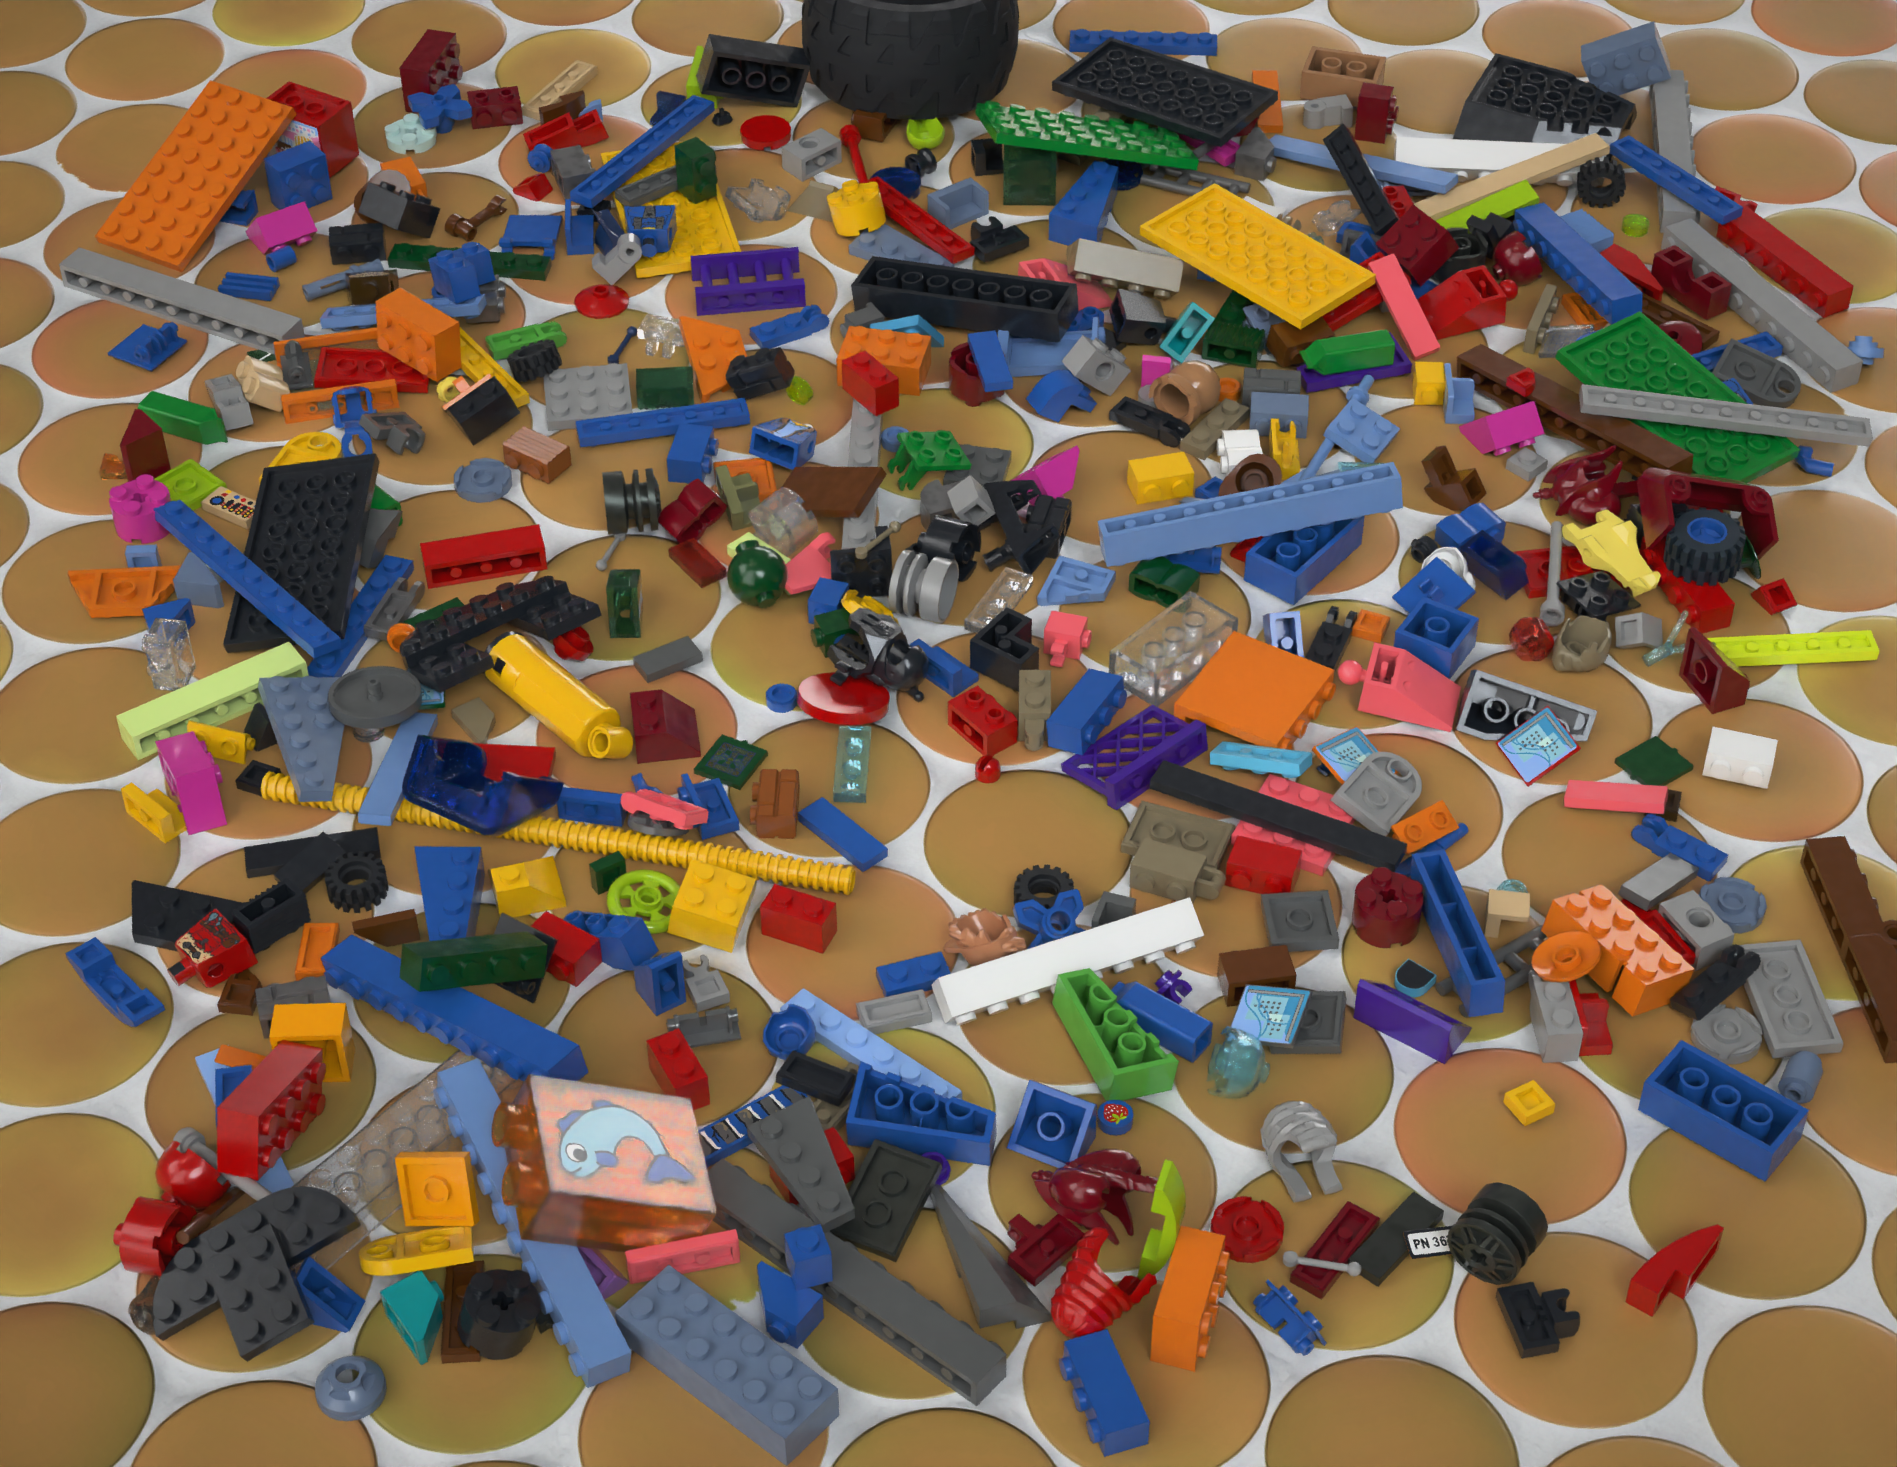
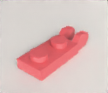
M640 789L637 793L625 792L620 799L623 810L632 814L639 813L640 811L650 814L649 818L657 821H670L678 829L690 830L693 829V825L707 823L708 809L652 790Z

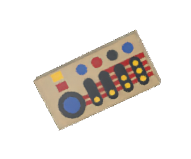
M220 486L201 501L203 510L245 529H249L256 501Z

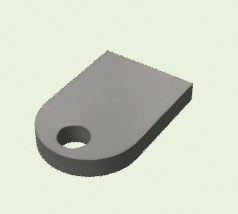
M1376 752L1370 754L1337 790L1331 801L1370 831L1387 836L1392 830L1391 826L1402 819L1420 796L1422 781L1417 770L1404 758L1390 752ZM1391 769L1397 770L1403 777L1397 776Z

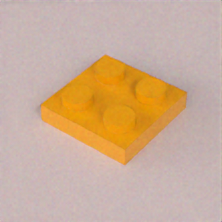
M400 1152L395 1157L405 1226H475L480 1221L470 1152Z

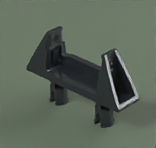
M1034 480L985 483L984 487L989 494L996 513L978 527L982 531L991 526L992 523L999 522L1007 539L1004 546L997 547L986 554L984 553L982 555L985 559L984 561L992 572L994 569L1006 564L1007 561L1015 559L1025 575L1029 577L1061 537L1053 523L1040 530L1035 529L1026 533L1017 513L1018 510L1028 504L1029 500L1040 495L1041 491Z

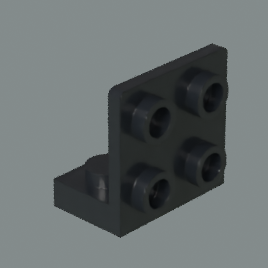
M876 526V537L887 530L888 526ZM889 536L869 550L865 559L856 558V548L830 551L831 580L849 583V590H857V596L863 598L864 595L870 597L889 596L892 577V552Z

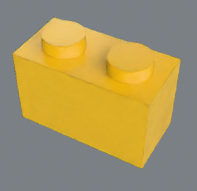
M1185 452L1128 460L1127 484L1137 505L1193 496L1194 471Z

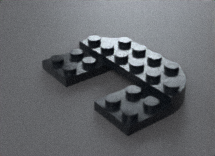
M544 576L536 581L516 585L508 582L497 586L495 592L471 598L469 603L462 607H453L445 610L441 617L419 622L416 624V630L409 634L401 643L400 653L406 671L413 674L421 684L441 693L495 667L491 655L465 644V642L509 623L550 641L602 616L598 604L571 594L567 583L561 580H554L553 576Z

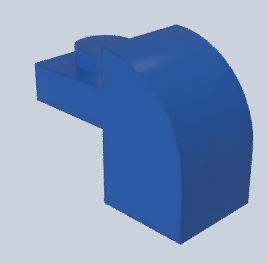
M1065 369L1056 370L1044 376L1026 398L1039 415L1056 422L1060 421L1071 405L1091 413L1097 404L1089 395L1091 393L1090 389L1082 384L1069 370Z

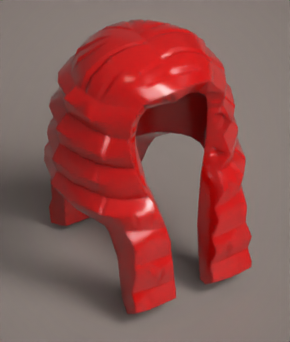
M1102 1227L1090 1229L1083 1235L1082 1239L1078 1240L1077 1249L1071 1256L1072 1260L1067 1263L1066 1272L1060 1278L1061 1285L1055 1289V1295L1051 1298L1053 1322L1057 1329L1070 1339L1105 1330L1106 1327L1113 1325L1115 1319L1121 1318L1123 1312H1128L1133 1305L1139 1304L1142 1297L1149 1294L1151 1286L1157 1284L1156 1276L1147 1273L1141 1280L1138 1277L1126 1275L1116 1285L1102 1271L1097 1263L1100 1248L1109 1235L1107 1229Z

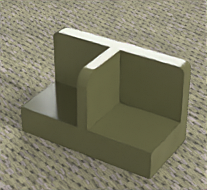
M727 465L715 467L716 486L721 500L727 505L725 511L732 530L735 531L765 523L766 516L759 500L758 485L752 481L751 475L746 473L731 477Z

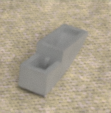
M232 374L204 381L217 416L223 419L226 431L254 424L249 403L243 396L241 385Z

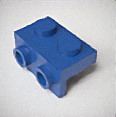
M688 773L681 775L682 787L677 788L679 799L709 811L707 823L693 825V828H697L702 840L740 830L738 817L719 778L692 784Z

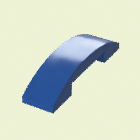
M96 937L65 953L67 959L90 991L106 1009L124 1024L130 1027H137L165 1011L164 1005L147 988L141 990L115 963L113 954Z

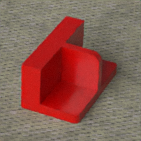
M1576 980L1569 981L1583 1030L1579 1056L1611 1055L1613 1043L1606 1022L1609 1009L1608 1001L1600 999L1598 993L1579 994Z

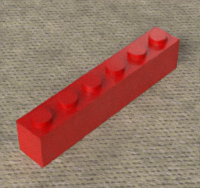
M1746 205L1742 206L1741 217L1724 225L1718 224L1717 238L1821 317L1825 318L1849 308L1854 286Z

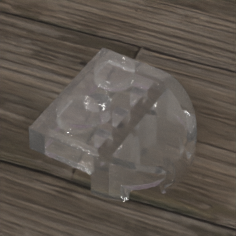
M751 178L749 187L728 186L725 197L734 203L733 206L745 212L751 221L762 223L763 220L778 221L787 212L791 196L778 185L771 189L763 185V180Z

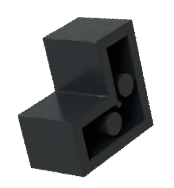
M381 181L380 185L368 183L358 211L359 213L396 230L426 238L431 237L441 209L431 204L432 199L401 189L400 192L395 191V185L385 181Z
M1006 607L970 640V668L1019 692V670H1039V648L1032 645V619Z

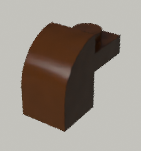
M1446 445L1436 447L1421 461L1430 480V483L1424 487V490L1435 503L1450 510H1463L1478 503L1487 494L1476 468L1456 470Z

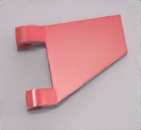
M829 532L820 534L786 564L788 580L785 589L791 595L814 589L820 577L831 579V564L826 559L830 558V551L832 550L827 545L834 544L836 539Z

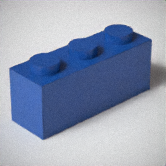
M1089 668L1047 719L1048 747L1083 755L1090 745L1096 742L1098 735L1105 726H1109L1116 712L1124 707L1127 692L1124 690L1123 676Z
M1108 1329L1064 1341L1063 1358L1059 1359L1061 1374L1065 1381L1070 1380L1073 1385L1072 1393L1077 1410L1085 1412L1088 1419L1086 1426L1091 1442L1099 1444L1104 1457L1148 1444L1150 1421Z

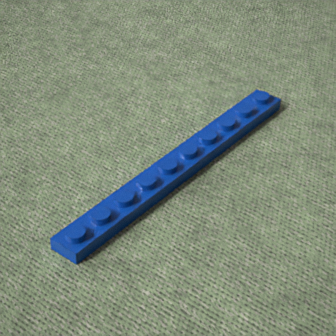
M181 500L170 501L163 506L153 509L157 522L313 658L341 648V638Z

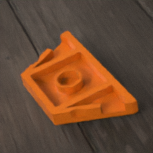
M680 316L679 327L701 403L710 400L711 394L719 390L724 393L731 389L725 376L730 362L739 355L747 357L741 334L737 329Z
M181 565L68 570V577L73 589L91 618L144 616L142 609L163 604L175 591L173 579Z

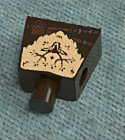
M397 269L345 273L347 297L351 305L375 304L376 300L399 288Z

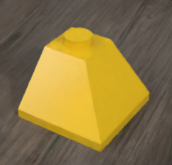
M553 856L488 869L499 917L501 913L515 918L567 907Z

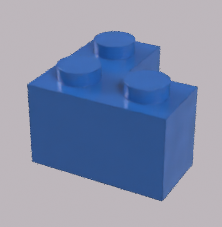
M477 242L465 243L462 245V248L454 251H440L436 254V257L428 259L435 290L455 304L481 296L479 285L496 280L489 249Z

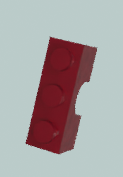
M1676 245L1654 254L1651 274L1664 288L1665 292L1705 320L1727 311L1732 287L1731 283L1713 271L1695 278L1692 271L1693 257Z

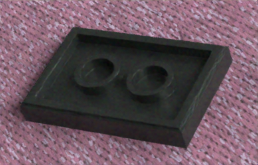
M875 1139L848 1191L855 1208V1218L830 1230V1232L842 1241L852 1243L857 1248L896 1262L942 1170L941 1163Z

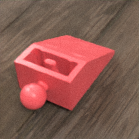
M1046 258L1019 262L1018 276L1077 284L1079 311L1089 306L1096 307L1097 309L1111 307L1113 301L1098 281L1091 280L1090 283L1076 281L1075 276L1068 275L1067 265Z
M1374 642L1367 670L1362 669V666L1354 660L1344 661L1339 666L1338 677L1344 684L1354 685L1359 681L1364 682L1358 711L1451 732L1461 686L1407 650Z

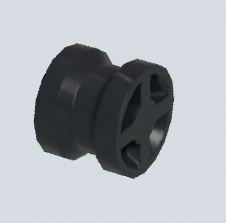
M922 148L917 151V154L906 156L905 167L908 174L913 179L918 180L924 177L925 173L930 174L936 171L937 162L934 154L929 149Z

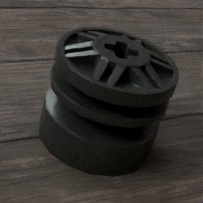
M653 468L645 469L646 482L639 483L638 470H633L631 484L625 483L622 471L602 472L608 535L628 533L629 519L636 520L639 532L644 531L643 518H650L651 531L659 530L658 519L661 513L659 484L654 476Z
M1490 1183L1486 1184L1468 1205V1209L1448 1232L1447 1242L1450 1252L1456 1261L1471 1275L1484 1282L1496 1285L1508 1284L1518 1275L1520 1269L1527 1263L1528 1257L1535 1252L1547 1235L1548 1224L1545 1214L1538 1204L1525 1192L1508 1184Z

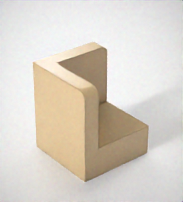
M1489 889L1485 911L1484 936L1498 938L1501 920L1528 922L1530 916V893Z

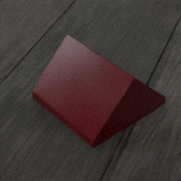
M135 409L120 443L128 482L136 480L138 476L144 474L151 475L155 479L171 470L162 428L141 409Z

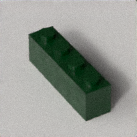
M528 931L402 944L400 978L419 992L544 978L548 945Z

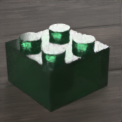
M1004 145L1003 205L1056 206V151Z

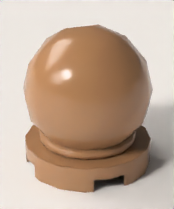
M1199 360L1186 361L1176 365L1170 373L1161 375L1154 380L1150 386L1149 399L1153 397L1157 409L1173 415V417L1182 420V422L1190 426L1200 415L1209 412L1219 400L1221 390L1220 378L1210 365Z

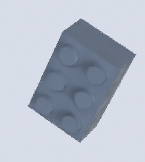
M1655 21L1581 46V62L1589 82L1606 93L1609 91L1619 96L1671 78L1670 61Z

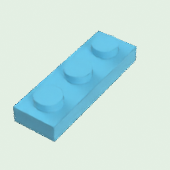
M1222 741L1210 752V765L1222 766L1225 770L1248 769L1252 770L1255 774L1270 772L1281 774L1285 778H1296L1301 776L1312 765V753Z

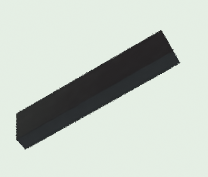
M377 827L327 834L346 853L353 852V856H358V852L362 851L365 852V857L372 853L375 855V859L381 858ZM317 836L244 847L247 878L275 874Z

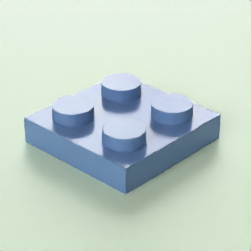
M1352 398L1326 428L1323 436L1369 466H1372L1397 436L1400 428Z

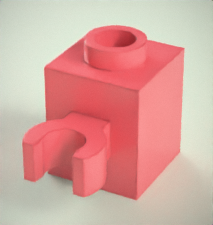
M1051 611L1044 629L1043 653L1053 655L1050 661L1051 666L1063 667L1065 658L1080 660L1083 649L1089 648L1092 631L1087 630L1088 617Z

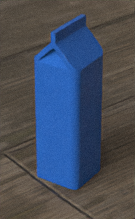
M1119 981L1111 989L1117 996L1116 1002L1123 1009H1130L1138 1018L1137 1024L1147 1034L1152 1032L1160 1041V1046L1194 1063L1210 1045L1213 1022L1137 981L1128 984Z

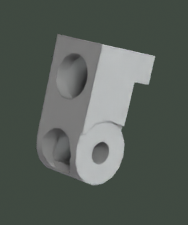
M1346 94L1317 98L1305 102L1303 125L1306 128L1321 129L1324 126L1342 124L1347 128L1352 127L1353 106Z
M633 233L621 235L617 245L605 256L598 252L592 258V268L608 283L613 285L640 259L642 249L639 237Z

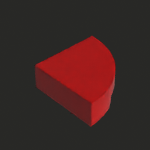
M1529 367L1507 377L1506 386L1524 397L1529 396L1535 390V373Z

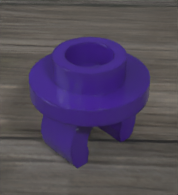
M1167 970L1154 983L1158 987L1157 993L1161 995L1164 993V997L1177 1004H1180L1182 999L1176 994L1175 990L1185 997L1193 989L1188 982L1178 979L1182 975L1180 970H1177L1174 974Z

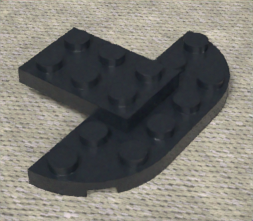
M303 1186L279 1190L260 1199L198 1235L175 1254L159 1279L152 1307V1320L156 1337L164 1341L222 1307L241 1358L248 1362L315 1323L292 1266L362 1226L358 1217L343 1201L325 1190Z

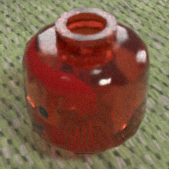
M1538 617L1521 618L1510 630L1509 641L1516 655L1522 661H1541L1553 650L1554 638L1546 623Z

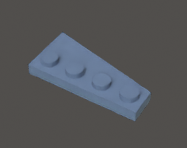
M885 223L872 232H868V228H866L849 244L850 255L868 261L872 256L954 267V264L940 254Z

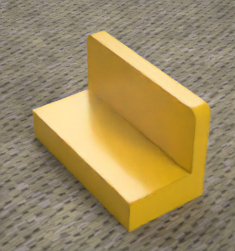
M132 782L121 788L126 812L165 844L186 831L183 813H180L177 807L178 804L159 789L146 794Z

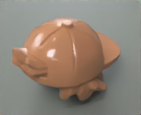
M986 908L976 910L975 912H968V916L964 914L960 918H953V921L948 924L949 936L952 939L944 945L946 953H961L967 962L973 966L1005 957L1027 948L1024 938L1017 937L1016 929L1014 926H1011L1006 914H1003L1001 917L995 911L989 912Z

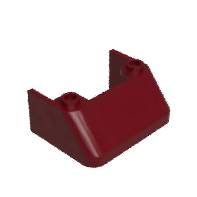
M1654 467L1647 468L1637 479L1646 549L1652 550L1675 526L1672 503L1741 512L1745 534L1756 552L1758 561L1779 541L1772 498L1767 491L1760 487L1734 479Z

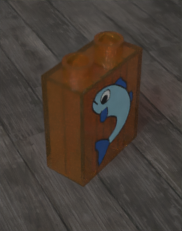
M529 1074L513 1102H501L495 1111L492 1122V1141L496 1147L505 1148L508 1162L502 1180V1199L506 1206L516 1208L522 1240L625 1252L702 1236L717 1214L691 1099Z

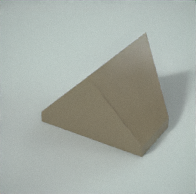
M810 180L809 186L787 211L833 222L827 195L837 192L839 189L832 185Z

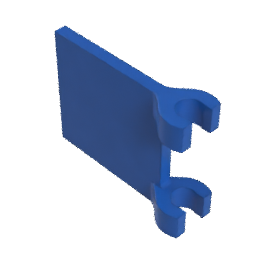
M510 215L504 236L499 240V247H502L501 252H513V246L544 247L543 256H550L551 260H554L556 243L563 221L562 216Z

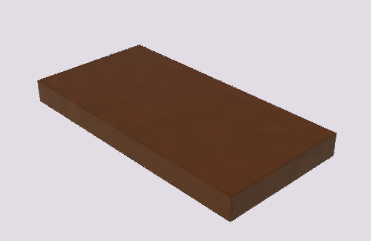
M795 467L767 510L772 516L859 518L887 474L882 467Z

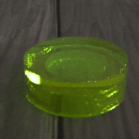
M1629 214L1623 218L1621 229L1628 236L1641 237L1648 233L1649 220L1640 214Z
M794 376L790 387L786 388L790 399L799 405L807 404L814 395L808 382L798 376Z

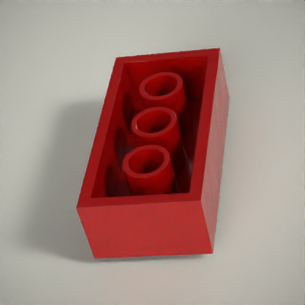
M282 1040L217 1107V1172L248 1177L258 1181L269 1168L274 1167L278 1158L291 1148L292 1143L301 1133L307 1130L309 1124L317 1115L322 1114L326 1101L325 1095L322 1094V1082L326 1073V1065L322 1063L323 1048Z

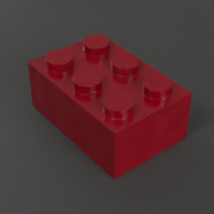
M427 29L400 66L405 112L418 113L413 112L409 107L408 95L419 92L434 95L440 87L450 84L456 85L458 80H461L463 68L459 62L460 45L457 43L456 33Z

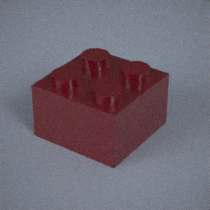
M1414 204L1375 243L1380 252L1385 256L1394 253L1402 270L1420 287L1459 249L1449 231Z

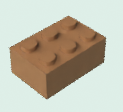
M1312 46L1302 70L1300 98L1314 100L1346 94L1352 106L1358 107V97L1363 82L1383 85L1386 57Z

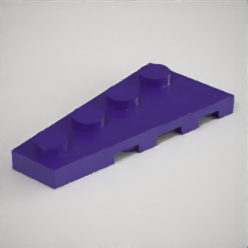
M1389 332L1395 342L1393 365L1322 375L1314 368L1308 369L1305 364L1297 367V371H1301V385L1306 393L1360 383L1365 375H1371L1376 380L1411 373L1412 363L1392 333Z

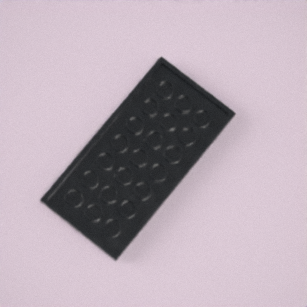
M1111 37L1052 81V91L1061 93L1064 96L1073 97L1085 103L1094 104L1106 110L1115 111L1127 117L1136 118L1148 124L1156 125L1171 132H1177L1192 139H1198L1222 147L1278 100V91Z
M376 453L264 468L244 552L248 559L341 639L345 638L380 463ZM235 591L223 643L227 653L274 648L286 642L298 645L239 592Z

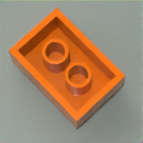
M398 288L375 301L377 342L380 349L436 382L461 368L459 321L402 288Z
M849 326L836 358L837 386H842V360L865 350L899 378V394L920 396L931 365V336L919 333L896 332L888 329L880 330L863 326Z
M1181 1225L1153 1314L1150 1361L1195 1372L1199 1357L1206 1358L1211 1338L1208 1335L1210 1327L1215 1328L1219 1313V1305L1217 1303L1219 1297H1224L1228 1282L1226 1272L1229 1265L1230 1252L1224 1251L1225 1235Z

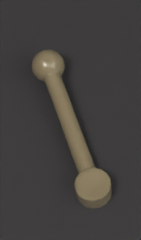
M898 521L891 522L887 530L865 547L856 548V558L865 559L869 550L891 533L899 532L901 529L900 523Z

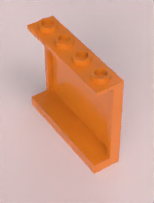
M1233 631L1175 702L1174 716L1188 724L1197 719L1210 727L1257 746L1292 750L1296 739H1301L1304 736L1309 722L1312 719L1316 720L1325 701H1330L1336 691V684L1333 683L1335 670Z

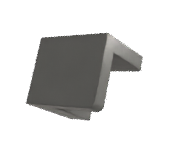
M1104 891L1092 917L1091 929L1135 915L1136 899Z

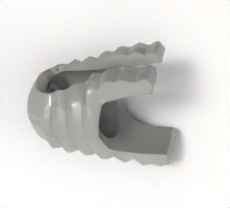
M1288 1101L1275 1106L1267 1114L1263 1127L1260 1129L1262 1145L1265 1148L1271 1167L1280 1175L1293 1203L1312 1198V1194L1301 1175L1281 1152V1148L1286 1141H1292L1297 1144L1303 1153H1311L1314 1172L1325 1195L1341 1191L1343 1188L1332 1164V1157L1337 1144V1134L1332 1124L1321 1114V1111L1303 1101Z

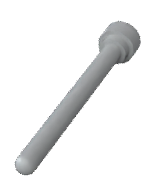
M1554 521L1551 524L1547 600L1540 606V619L1547 626H1558L1565 618V607L1559 600L1560 587L1556 584L1560 581L1563 524L1560 521Z
M185 1127L176 1133L173 1140L181 1143L176 1150L185 1153L189 1148L217 1170V1154L206 1146L205 1137L192 1127ZM221 1173V1176L256 1201L272 1194V1192L251 1178Z

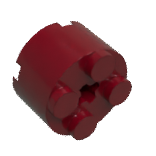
M968 342L960 344L952 350L951 357L949 358V389L954 396L964 400L968 406L977 407L982 402H987L1004 395L1005 390L984 391Z
M1385 867L1375 868L1372 874L1364 877L1356 886L1352 912V925L1354 924L1358 937L1378 948H1391V944L1401 943V946L1414 940L1419 931L1423 905V887L1421 883L1403 874L1391 872Z

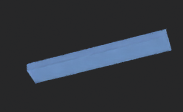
M416 712L413 716L401 722L360 807L358 823L381 826L392 825L427 749L428 742L431 740L437 727V714Z

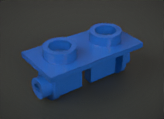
M1222 547L1200 548L1186 551L1182 554H1170L1163 557L1173 564L1186 565L1197 572L1220 574Z
M1268 1279L1266 1283L1271 1291L1267 1295L1261 1293L1254 1299L1255 1312L1274 1330L1284 1321L1287 1322L1278 1334L1295 1353H1301L1303 1356L1308 1355L1313 1350V1342L1316 1339L1325 1346L1327 1343L1319 1332L1323 1326L1317 1318L1308 1310L1302 1314L1295 1307L1298 1303L1295 1296L1284 1285L1277 1289Z

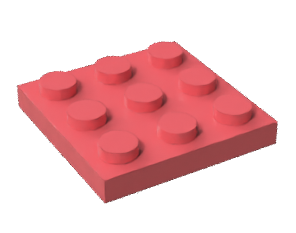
M1269 774L1258 792L1351 825L1356 820L1331 801L1334 795L1273 774ZM1240 820L1231 835V845H1234L1236 837L1239 835L1302 850L1300 869L1320 876L1324 875L1336 854Z

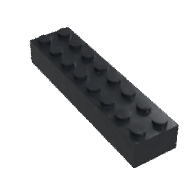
M876 256L871 257L851 285L855 311L866 308V304L871 302L884 317L893 320L920 315L929 324L942 325L943 327L964 328L970 331L995 330L997 335L998 330L1009 331L1010 335L1019 336L1020 338L1041 339L1047 342H1060L1079 312L1077 284Z

